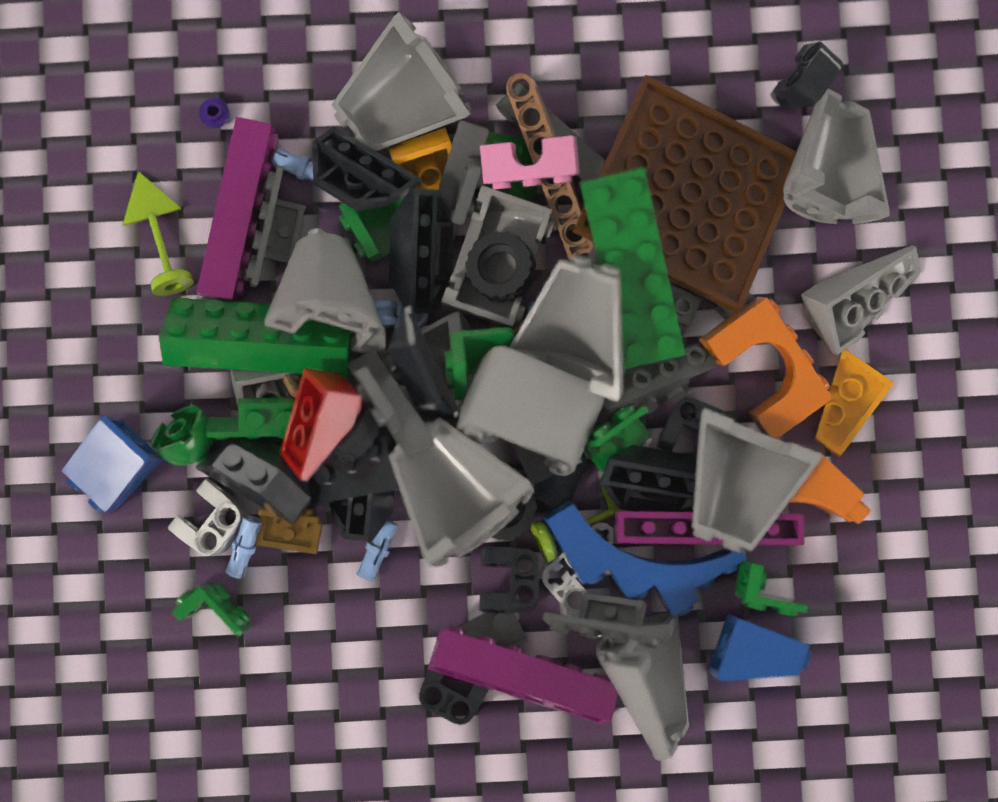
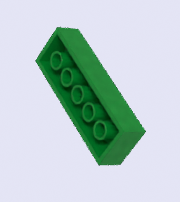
M639 166L580 181L599 267L602 264H606L620 269L623 369L685 355L644 168Z
M172 298L159 334V343L163 365L296 374H303L304 368L336 372L341 376L348 377L350 370L348 364L351 362L353 354L351 339L356 335V332L307 318L295 333L265 325V318L271 304Z

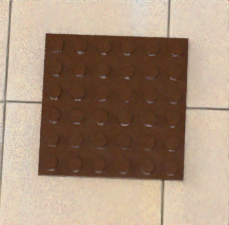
M645 75L598 176L642 166L646 174L668 279L737 314L742 310L784 209L783 186L796 151ZM584 205L572 232L593 242Z

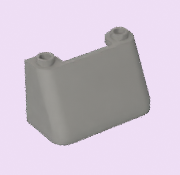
M481 186L470 226L453 275L450 278V286L446 287L441 302L442 308L512 328L513 323L520 324L525 307L520 305L522 296L516 297L511 302L509 300L505 301V303H499L496 300L490 301L485 296L483 297L467 278V268L465 267V262L468 259L467 254L469 250L471 251L475 241H479L483 235L492 234L494 231H507L512 235L519 236L527 244L535 260L543 236L550 237L555 220L550 219L552 209ZM497 253L487 262V274L492 280L505 281L514 274L516 263L510 254Z
M501 346L494 347L475 363L456 430L464 433L467 438L473 441H482L483 438L495 435L546 456L545 465L549 467L550 472L565 476L576 469L602 409L605 397L588 391L590 386L588 381L516 350Z

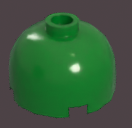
M195 405L185 406L170 415L174 420L167 426L162 422L151 440V446L155 449L156 453L166 462L177 466L202 462L208 456L214 441V437L209 438L206 435V425L209 421L208 416Z

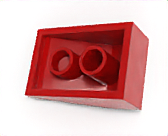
M304 368L280 450V455L300 480H308L353 427L356 415L361 411L362 396L339 373Z

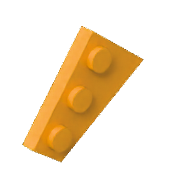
M846 349L842 351L829 390L833 399L824 406L814 440L840 457L893 386L894 382Z

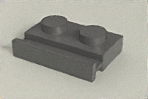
M484 612L457 627L465 630L466 636L475 639L478 636L488 637L496 641L495 645L506 648L507 645L517 647L528 641L514 613Z

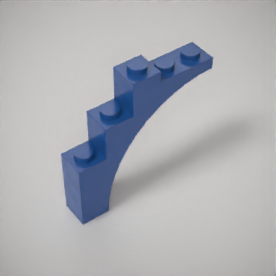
M570 501L542 516L575 575L583 585L587 582L594 584L605 577L604 572L608 570L621 594L626 599L639 600L650 592L649 588L653 587L665 610L673 617L676 615L683 616L693 610V605L700 601L694 591L695 589L702 590L714 583L713 579L722 573L729 574L740 567L739 563L746 559L742 550L738 553L728 548L688 560L668 561L640 557L619 549L604 540L582 518L575 505Z

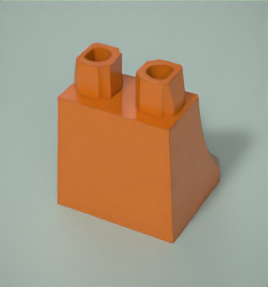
M823 455L819 463L788 502H803L824 511L828 515L842 517L846 522L854 521L856 524H860L871 512V509L860 500L865 494Z

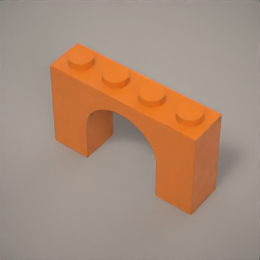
M756 297L745 305L739 313H734L699 338V341L708 353L713 356L716 364L721 366L727 365L747 349L760 343H769L780 352L785 364V376L780 388L772 396L748 412L762 434L778 439L833 399L828 391L830 389L828 381L821 374H817L812 367L814 361L805 349L801 350L795 341L798 337L793 328L788 324L785 325L780 318L781 310L772 299Z

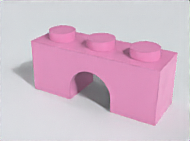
M575 136L542 139V156L532 166H524L519 162L516 154V144L482 145L480 146L483 184H492L494 190L511 188V182L523 181V187L542 185L541 179L554 178V184L573 182L572 176L580 175L577 138Z

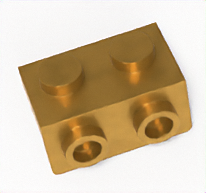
M259 509L258 515H260L262 524L257 534L256 545L318 554L323 518L316 517L317 511L306 509L296 523L292 525L266 509Z

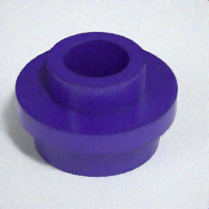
M209 98L200 106L199 116L206 126L219 128L228 121L230 111L223 100ZM212 108H218L219 112L216 116H209V111Z

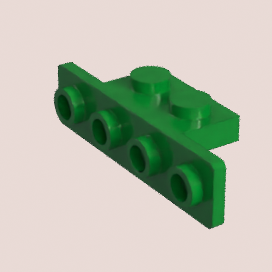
M238 398V417H208L206 435L209 438L214 437L219 440L229 439L230 437L259 439L261 437L273 436L284 439L296 398Z

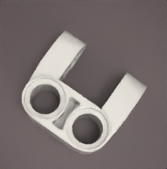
M205 478L196 491L212 504L215 510L200 529L180 515L174 518L168 529L199 553L217 556L223 554L232 544L233 539L237 537L243 515L246 516L247 512L231 495L211 480ZM230 509H233L236 513V520L232 525H228L225 521V515ZM213 533L217 538V544L215 548L210 550L207 547L206 539Z

